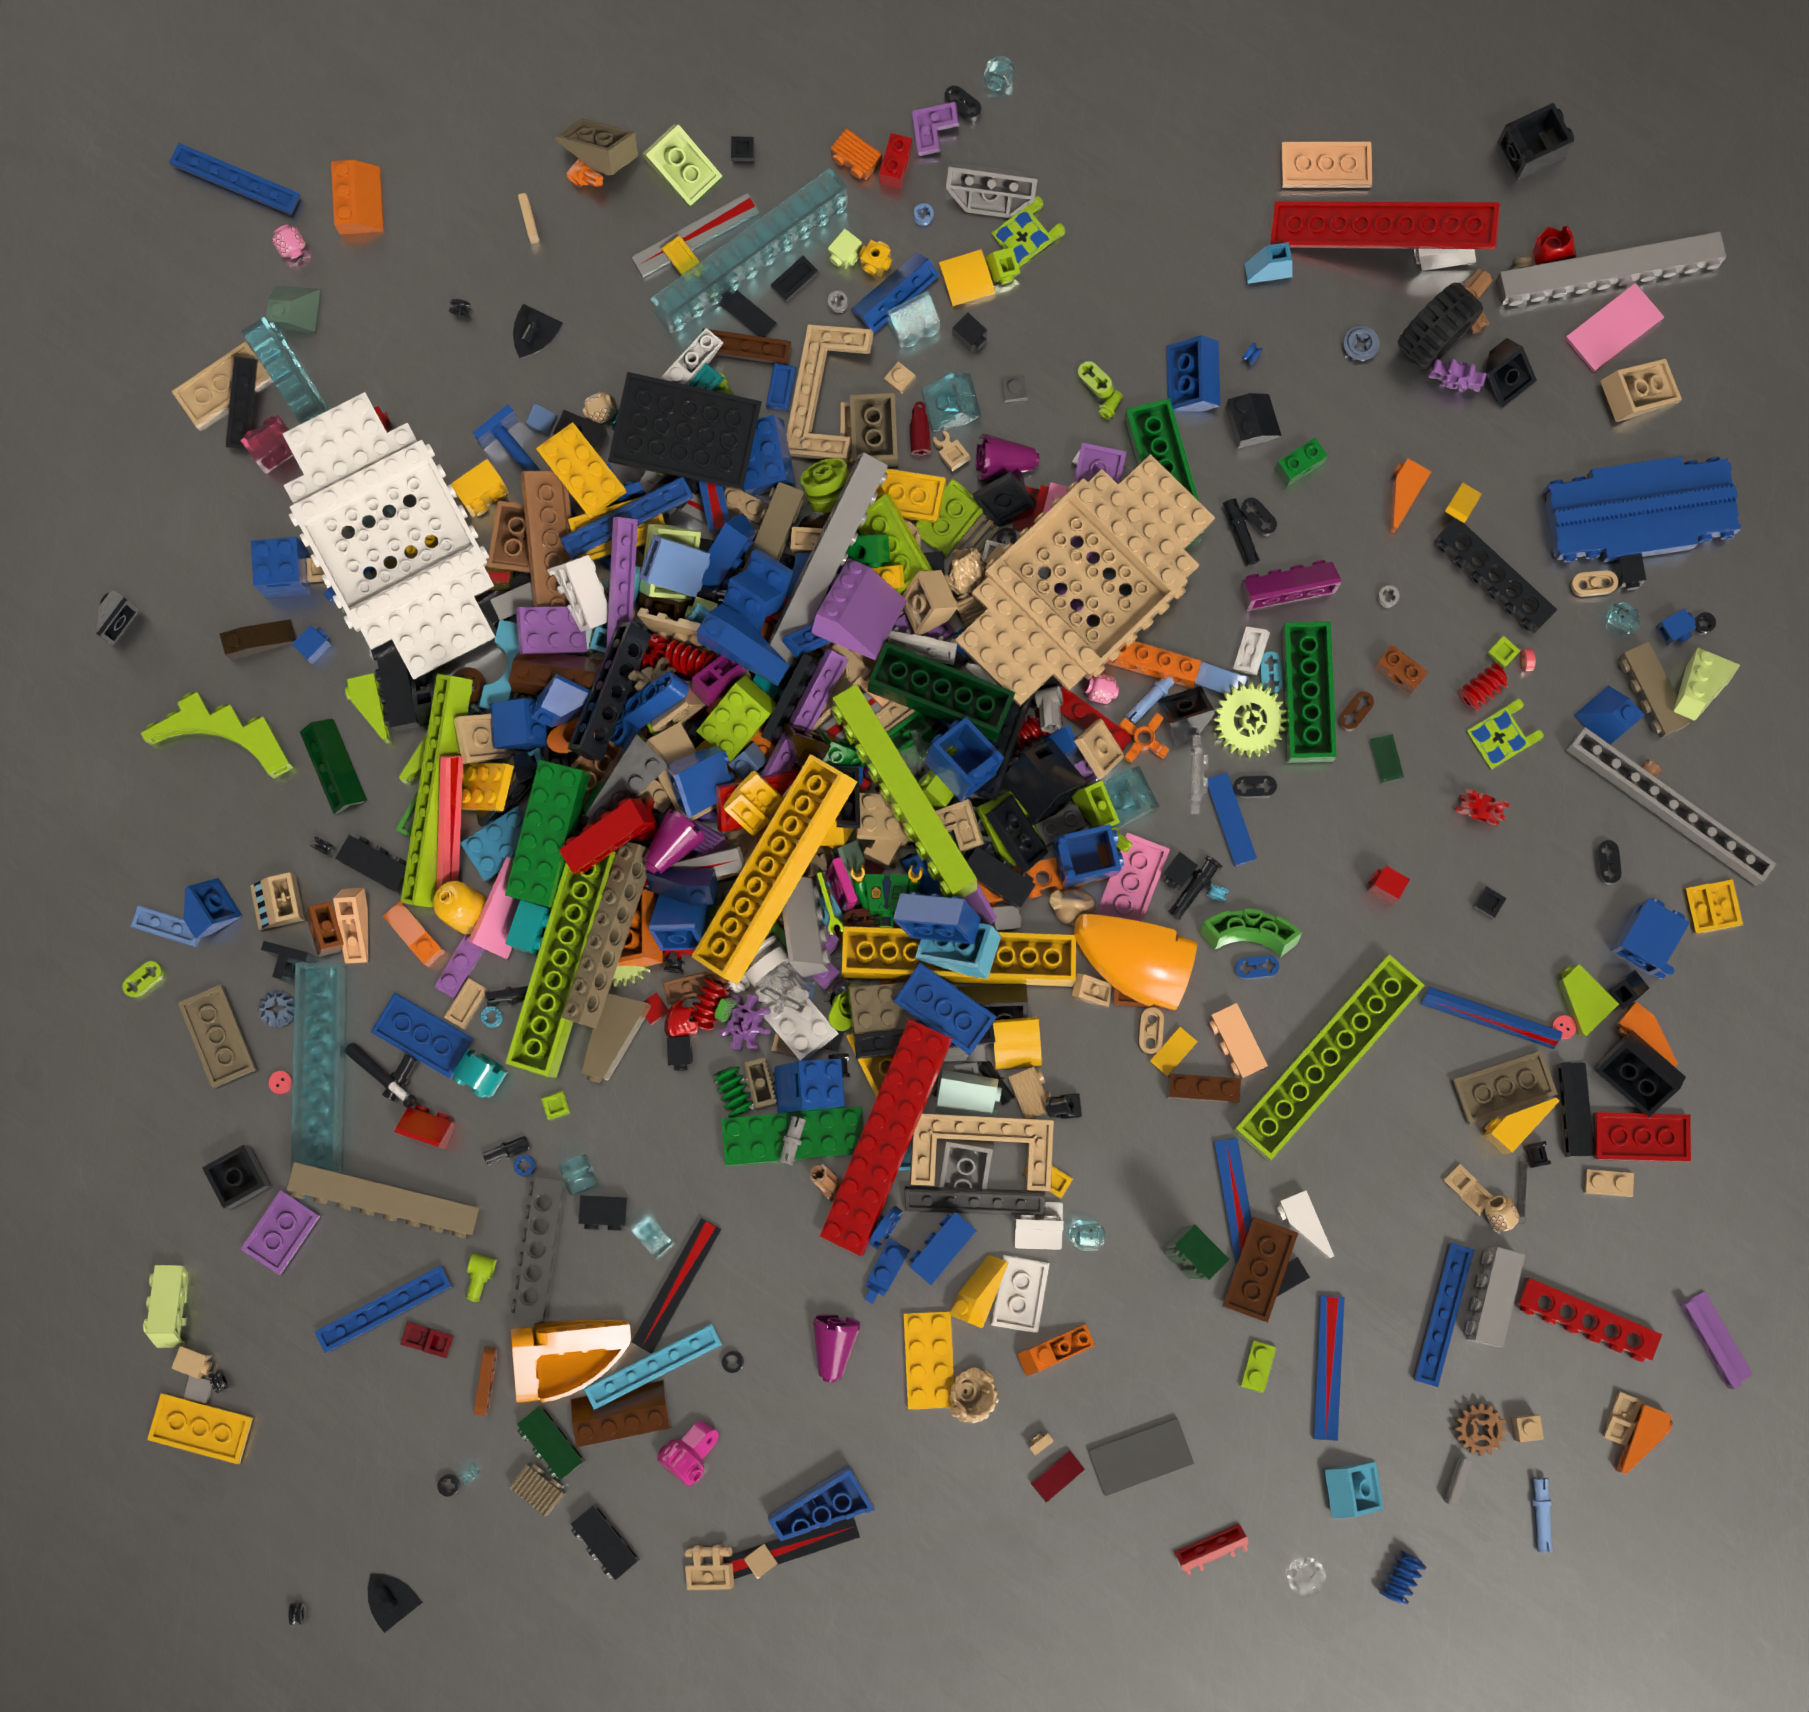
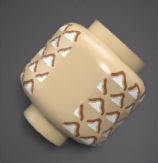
M601 391L586 398L583 414L586 419L602 424L615 417L618 406L610 393L607 394Z
M1493 1197L1485 1208V1214L1490 1225L1497 1231L1513 1229L1520 1219L1514 1202L1508 1197Z

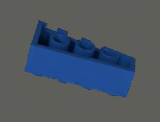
M847 1465L769 1514L768 1521L780 1541L820 1527L832 1525V1523L844 1519L853 1518L865 1512L874 1511L875 1509L851 1467Z

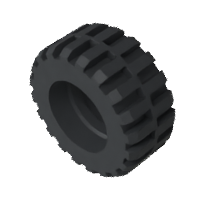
M1451 283L1442 292L1437 294L1409 323L1408 327L1405 328L1399 337V348L1420 368H1429L1434 365L1435 359L1440 360L1474 325L1483 312L1482 303L1461 283Z

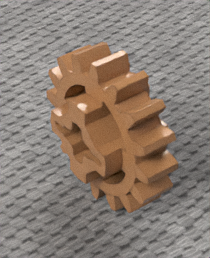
M1482 1403L1478 1404V1409L1474 1405H1469V1412L1462 1410L1461 1412L1464 1417L1456 1418L1460 1426L1454 1427V1430L1460 1432L1456 1439L1464 1441L1461 1447L1464 1449L1470 1447L1469 1453L1471 1454L1478 1450L1479 1456L1484 1455V1450L1492 1455L1493 1447L1500 1450L1501 1447L1498 1442H1506V1439L1502 1437V1433L1508 1432V1429L1502 1428V1424L1506 1420L1498 1418L1501 1412L1495 1411L1492 1413L1493 1406L1488 1405L1486 1410H1484ZM1483 1413L1488 1416L1484 1417L1483 1419H1478L1474 1415ZM1467 1423L1469 1424V1433H1468V1434H1466V1425H1467ZM1476 1424L1485 1425L1483 1430L1487 1436L1480 1433L1477 1434L1479 1429ZM1494 1425H1496V1434H1495V1436L1493 1435V1426H1494ZM1479 1440H1484L1488 1444L1483 1446H1477L1474 1443H1477Z

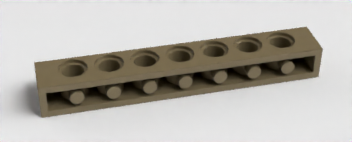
M627 842L618 849L562 1015L564 1019L591 1028H597L647 878V869L644 867L646 862L643 860L648 850L646 847Z

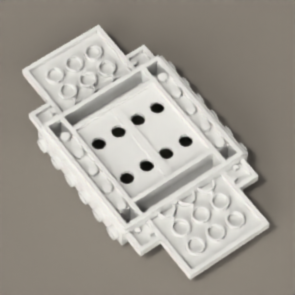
M365 392L283 433L304 474L284 485L294 504L290 506L292 513L288 515L294 526L299 525L303 531L300 537L306 547L311 546L314 554L310 556L316 567H322L325 573L322 575V578L327 588L332 586L336 595L332 597L338 608H344L347 615L343 618L349 629L354 627L357 632L361 630L371 650L393 640L414 680L496 638L474 598L494 587L485 569V566L488 564L486 559L489 558V555L483 545L478 546L475 540L478 538V535L473 525L468 527L464 518L468 516L462 505H456L453 498L457 497L451 484L446 486L443 480L446 474L440 464L435 465L432 459L435 454L429 443L425 445L422 440L417 441L408 423L387 433ZM409 494L414 495L417 499L416 505L411 508L403 504L404 497ZM387 505H392L396 508V514L392 518H387L383 515V508ZM367 515L373 516L376 520L372 528H365L362 525V520ZM345 526H351L355 530V535L351 539H346L342 536L341 532ZM434 535L438 538V545L435 548H428L425 545L427 536ZM408 546H415L418 550L417 556L413 559L407 558L404 554L405 548ZM393 556L397 559V566L394 569H387L384 566L386 557ZM367 567H374L377 571L376 577L372 580L366 579L363 575V571Z

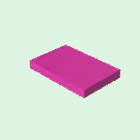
M839 857L833 859L825 875L830 882V888L836 903L843 915L853 909L858 899L843 861Z

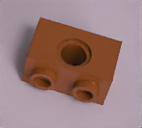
M1392 644L1374 667L1410 695L1428 673L1426 669Z
M332 902L309 906L306 917L318 957L341 952L344 942Z

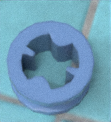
M927 203L918 204L913 213L914 221L919 225H928L933 219V208ZM926 210L927 215L929 214L930 216H925L924 219H921L920 214L917 213Z

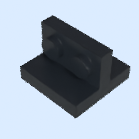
M1019 469L1007 473L973 493V499L997 526L1036 506L1035 499L1025 488L1023 473Z
M263 941L261 947L262 951L278 957L272 977L289 984L298 975L299 966H297V962L316 966L318 957L308 952Z

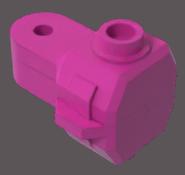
M699 1421L692 1426L682 1440H670L667 1445L663 1446L658 1453L657 1460L665 1470L683 1484L692 1486L693 1483L699 1481L702 1472L705 1470L703 1459L716 1444L719 1437L718 1431L704 1421Z

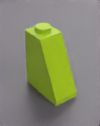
M1580 964L1574 967L1569 965L1560 974L1563 978L1558 981L1570 1016L1576 1023L1577 1034L1580 1038H1583L1619 1004Z

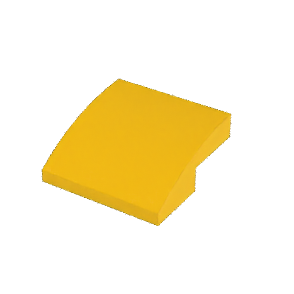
M981 249L938 262L952 306L995 294L991 276Z
M754 770L734 790L723 808L754 836L770 822L768 816L779 808L784 798Z
M1733 879L1686 888L1696 934L1743 925Z
M1038 1017L994 1020L993 1027L996 1041L994 1043V1057L996 1069L1042 1066Z

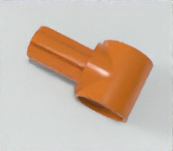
M580 159L566 173L569 180L578 187L589 184L594 187L603 185V176L596 173Z

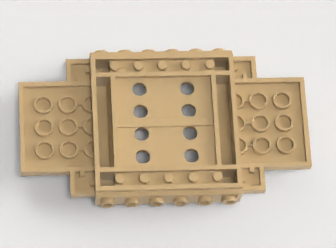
M1151 454L1119 485L1103 469L1089 482L1083 478L1079 483L1076 481L1072 483L1066 490L1068 493L1063 498L1059 496L1050 505L1052 509L1046 514L1042 512L1034 520L1036 524L1030 529L1026 527L1018 535L1019 540L1014 545L1009 543L1002 550L1001 553L1003 555L998 560L994 558L986 565L985 568L987 570L984 576L986 579L971 594L986 611L959 635L955 642L1000 687L1016 692L1014 701L1019 706L1033 695L1052 675L1068 691L1083 677L1087 680L1092 676L1098 677L1105 670L1103 665L1108 660L1113 662L1122 653L1120 649L1125 644L1130 646L1138 638L1136 634L1141 629L1145 631L1153 624L1154 620L1152 618L1157 613L1162 615L1170 607L1168 603L1173 598L1178 600L1186 592L1184 587L1188 582L1187 578L1200 564L1184 549L1215 520V517ZM1074 536L1081 537L1083 539V546L1080 548L1073 547L1070 543L1071 538ZM1090 552L1097 553L1100 557L1099 562L1096 564L1089 563L1086 558L1087 554ZM1041 567H1047L1051 571V576L1043 579L1039 577L1038 570ZM1106 568H1112L1116 573V577L1112 580H1107L1103 577V571ZM1057 583H1063L1067 586V592L1059 595L1054 591V586ZM1122 584L1131 586L1132 593L1129 596L1120 594L1119 587ZM1073 599H1080L1083 602L1084 606L1080 611H1075L1071 608L1070 602ZM1096 615L1100 620L1099 625L1096 627L1089 626L1086 621L1087 617Z

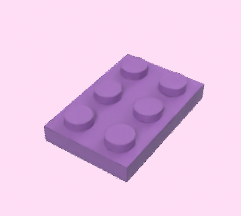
M567 606L516 608L520 654L587 652L586 630L580 631Z
M280 1190L241 1247V1250L276 1274L281 1275L320 1218V1215L285 1191Z

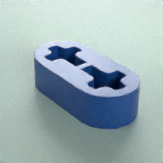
M1269 955L1242 958L1235 965L1236 975L1245 980L1272 977L1279 970L1278 960ZM1266 960H1269L1270 964H1274L1275 968H1272L1271 972L1268 973L1267 969H1259V965H1264ZM1245 962L1247 966H1255V970H1250L1248 975H1244V971H1240L1239 967H1242Z

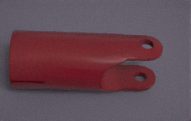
M918 401L912 409V419L909 427L911 454L921 456L931 453L930 426L925 404Z

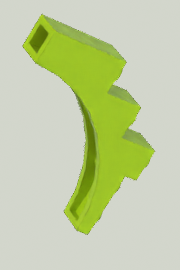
M198 692L187 693L181 698V701L177 702L181 711L169 713L165 720L159 723H151L145 728V731L141 732L143 739L150 745L182 734L203 733L221 736L249 750L260 761L268 775L272 778L293 768L273 728L265 717L252 718L247 722L248 725L245 726L236 708L231 704L217 707L214 710L215 713L212 714L205 699Z

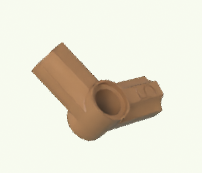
M1478 268L1465 283L1464 287L1478 299L1493 280L1486 270ZM1484 312L1469 329L1471 334L1481 331L1490 324Z
M824 1164L815 1165L810 1170L809 1179L833 1203L842 1179Z

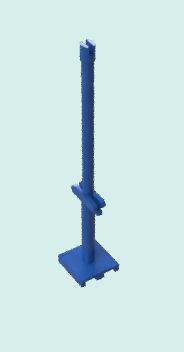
M509 404L473 431L478 444L483 450L497 439L523 471H541L508 432L511 427L518 423L515 412ZM570 507L571 518L576 517V513ZM611 555L600 558L599 560L611 571ZM638 591V595L635 601L636 603H638V606L640 599V591Z

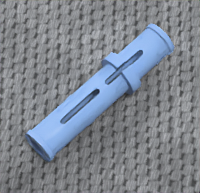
M1167 677V679L1160 678L1158 681L1155 680L1152 683L1153 687L1124 717L1128 720L1131 719V722L1136 725L1162 696L1165 697L1168 694V689L1174 684V679Z
M1534 1478L1535 1500H1533V1506H1535L1537 1552H1553L1550 1517L1552 1500H1549V1478Z

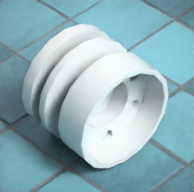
M775 935L763 941L750 963L751 967L745 973L753 987L760 985L778 969L789 963L788 952L783 945L775 949L771 948L777 941Z

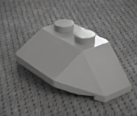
M975 164L952 165L948 167L946 190L965 212L1011 218L1035 201L1038 178L1011 169Z

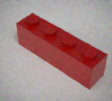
M629 797L618 803L619 807L617 809L604 813L600 816L601 820L596 824L592 823L584 827L583 833L578 837L573 836L565 841V846L559 849L573 874L586 872L654 823L641 799H631Z

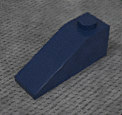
M715 868L667 869L661 874L658 872L652 874L648 870L646 871L650 891L690 905L714 903L719 888Z

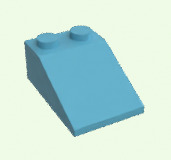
M980 923L974 944L921 939L915 958L967 976L988 979L1001 935L992 925Z

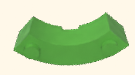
M1244 908L1243 911L1230 912L1229 910L1210 917L1203 922L1200 934L1215 950L1228 943L1250 941L1262 944L1282 957L1298 944L1302 932L1280 916L1275 917L1263 913V910Z

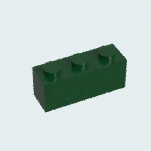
M543 1405L538 1406L517 1423L520 1428L517 1430L525 1441L529 1440L533 1444L534 1448L532 1451L539 1460L544 1459L549 1465L547 1470L554 1479L558 1477L560 1481L585 1462V1459Z

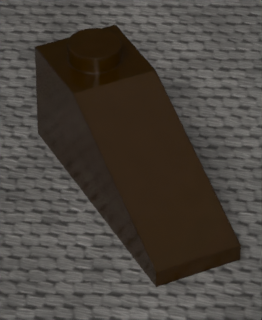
M289 619L240 627L220 633V638L225 655L233 661L293 643L296 640L292 621Z

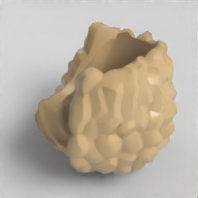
M971 547L969 550L966 548L964 550L954 549L948 575L945 574L944 577L948 582L950 590L954 591L957 595L968 592L972 593L986 579L984 577L986 571L985 563L981 554L975 548Z
M972 1367L962 1371L959 1376L955 1377V1384L950 1389V1402L953 1406L950 1414L953 1417L966 1423H978L990 1416L989 1413L995 1409L996 1403L999 1401L997 1396L998 1390L994 1388V1377L990 1371H983L980 1368Z

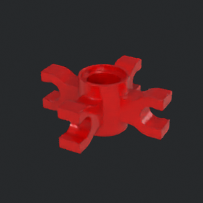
M1470 789L1465 791V794H1468V796L1460 794L1459 799L1462 800L1461 806L1463 807L1456 806V812L1460 814L1469 813V816L1473 819L1496 826L1499 825V821L1496 818L1505 820L1506 816L1502 814V808L1509 809L1510 806L1506 801H1496L1492 796L1477 793Z

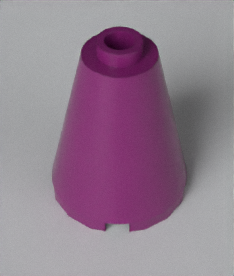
M981 434L979 437L983 441L982 444H977L976 470L981 472V475H977L978 479L985 480L1002 477L1016 469H1019L1022 473L1034 471L1035 467L1039 465L1040 457L1039 453H1036L1035 448L988 434Z
M669 809L643 858L646 862L644 867L652 874L656 872L663 873L703 843L706 839L705 835L701 831L696 833L695 825L681 813Z
M824 1314L817 1315L813 1322L818 1375L823 1377L825 1382L835 1383L837 1379H841L860 1330V1322L850 1317H846L845 1321L838 1319L839 1315Z

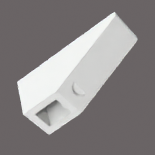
M706 328L661 378L689 385L704 364L710 363L723 342Z

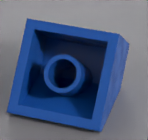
M522 698L490 704L493 749L532 751L547 745L546 725L531 718L536 699Z

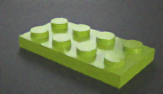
M884 494L872 506L870 505L867 508L866 513H868L864 524L862 526L859 525L857 529L861 536L888 535L890 562H884L881 565L882 567L903 565L905 588L895 589L902 595L918 571L933 570L891 495Z

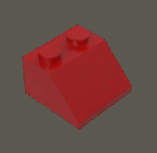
M416 1105L414 1109L407 1108L394 1132L447 1149L455 1123L450 1121L451 1116L440 1112L436 1116L428 1114L429 1109Z

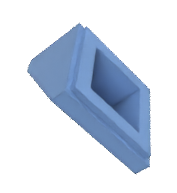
M534 404L527 418L526 425L528 428L548 436L557 415L540 405Z

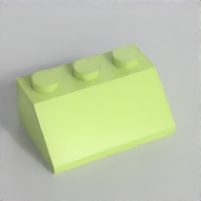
M649 523L643 564L653 534L699 548L701 532L671 525ZM641 579L639 591L649 597L692 600V596L656 586Z

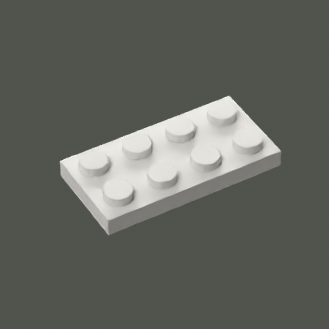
M783 967L749 993L759 996L756 1003L757 1010L760 1008L771 1010L770 1014L763 1017L800 1061L808 1060L838 1035V1032L830 1026L829 1021Z

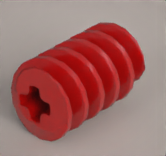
M677 640L671 641L665 652V658H668L670 661L666 664L667 667L675 668L676 672H681L691 677L717 659L714 654L710 655L706 651L702 652L701 649H695L693 646H687L685 643H679Z
M1493 662L1491 667L1484 669V673L1480 672L1477 675V679L1472 678L1470 684L1466 683L1463 685V690L1458 689L1457 694L1467 706L1473 707L1478 711L1480 709L1478 702L1486 705V696L1491 700L1494 699L1492 691L1500 694V685L1505 689L1508 688L1506 682L1507 675L1500 665Z
M1035 711L1036 718L1028 715V723L1024 721L1013 752L1014 757H1017L1016 749L1021 751L1025 749L1024 744L1032 748V739L1039 743L1041 742L1039 735L1042 734L1045 738L1048 737V732H1043L1041 729L1039 711Z
M704 977V981L708 986H700L704 994H696L700 1003H692L697 1010L696 1012H691L690 1015L693 1018L689 1019V1021L699 1022L698 1027L712 1030L714 1028L713 1022L717 1021L715 1010L720 1000L729 996L728 990L730 987L720 980Z

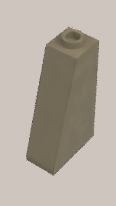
M608 993L597 1028L592 1030L581 1074L588 1076V1081L601 1083V1079L609 1081L645 1020L651 1007L650 1004Z

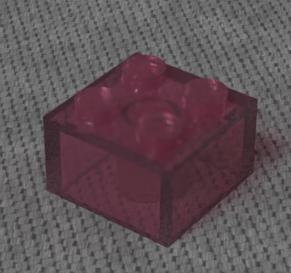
M279 415L267 418L262 426L256 430L248 431L244 438L240 440L265 474L293 456L283 436V433L289 431V428Z

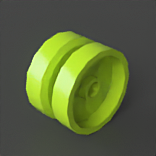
M829 458L821 460L808 467L802 473L800 483L805 494H807L813 511L817 513L832 511L850 474L847 464L843 459Z

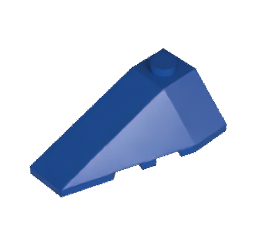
M723 604L710 611L696 631L698 643L777 686L790 668V665L740 613Z

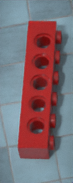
M1524 1278L1515 1304L1520 1306L1519 1311L1531 1316L1537 1313L1543 1316L1542 1321L1555 1325L1556 1322L1565 1325L1564 1330L1576 1335L1578 1331L1587 1335V1340L1597 1344L1603 1341L1609 1344L1608 1349L1618 1353H1622L1624 1350L1631 1353L1630 1358L1644 1363V1360H1653L1662 1337L1661 1333L1531 1278ZM1541 1296H1545L1548 1299V1306L1545 1309H1541L1538 1305V1300ZM1564 1305L1570 1309V1315L1566 1319L1560 1314V1309ZM1587 1314L1592 1318V1325L1589 1328H1586L1582 1323L1583 1317ZM1608 1324L1614 1327V1334L1611 1337H1607L1604 1332ZM1631 1333L1636 1337V1344L1632 1347L1627 1343V1337Z

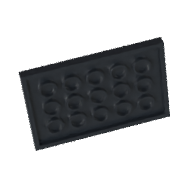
M627 372L608 462L743 491L762 401Z

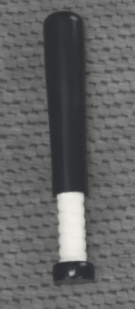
M356 1043L347 1045L345 1053L387 1090L393 1091L403 1101V1105L406 1108H410L415 1104L417 1098L412 1094L409 1095L396 1083V1080Z

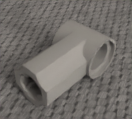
M1053 686L1037 690L1035 692V699L1040 711L1041 729L1043 732L1055 733L1062 728L1060 706L1063 705V696L1059 686Z
M977 1045L971 1055H968L960 1048L948 1049L943 1062H987L986 1045Z

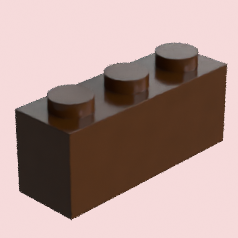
M1170 1074L1168 1076L1167 1099L1237 1104L1240 1102L1241 1079Z

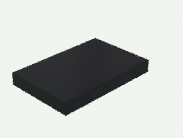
M1012 794L1005 797L985 814L1022 874L1030 870L1048 853L1044 843Z

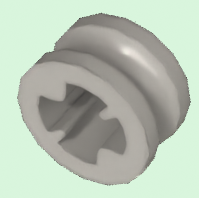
M837 290L828 296V305L832 311L839 313L848 307V299L844 292ZM835 297L844 299L841 301V306L837 307V304L835 306L832 305L835 302Z
M1388 585L1380 590L1377 598L1381 606L1390 608L1397 603L1400 595L1397 588ZM1391 592V597L1394 598V601L1392 599L1389 602L1385 601L1386 596L1383 593Z

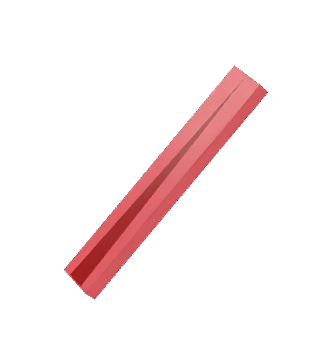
M460 755L443 756L440 759L436 891L449 881H459L463 762Z

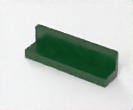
M326 719L309 723L300 731V734L333 814L341 813L350 805L364 803L366 801L365 794L334 720Z

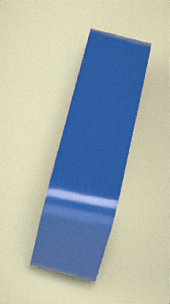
M666 672L627 699L610 741L620 747L628 738L632 727L640 733V729L684 699L688 694L689 684L672 672Z

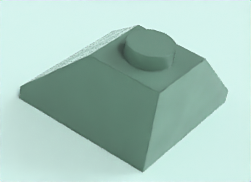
M276 285L268 299L267 324L272 330L316 333L321 289Z
M851 840L846 842L844 846L831 848L834 859L841 857L855 891L854 878L851 876L850 869L853 866L855 873L862 871L861 864L863 866L865 864L863 857L865 849L862 843H858V840Z

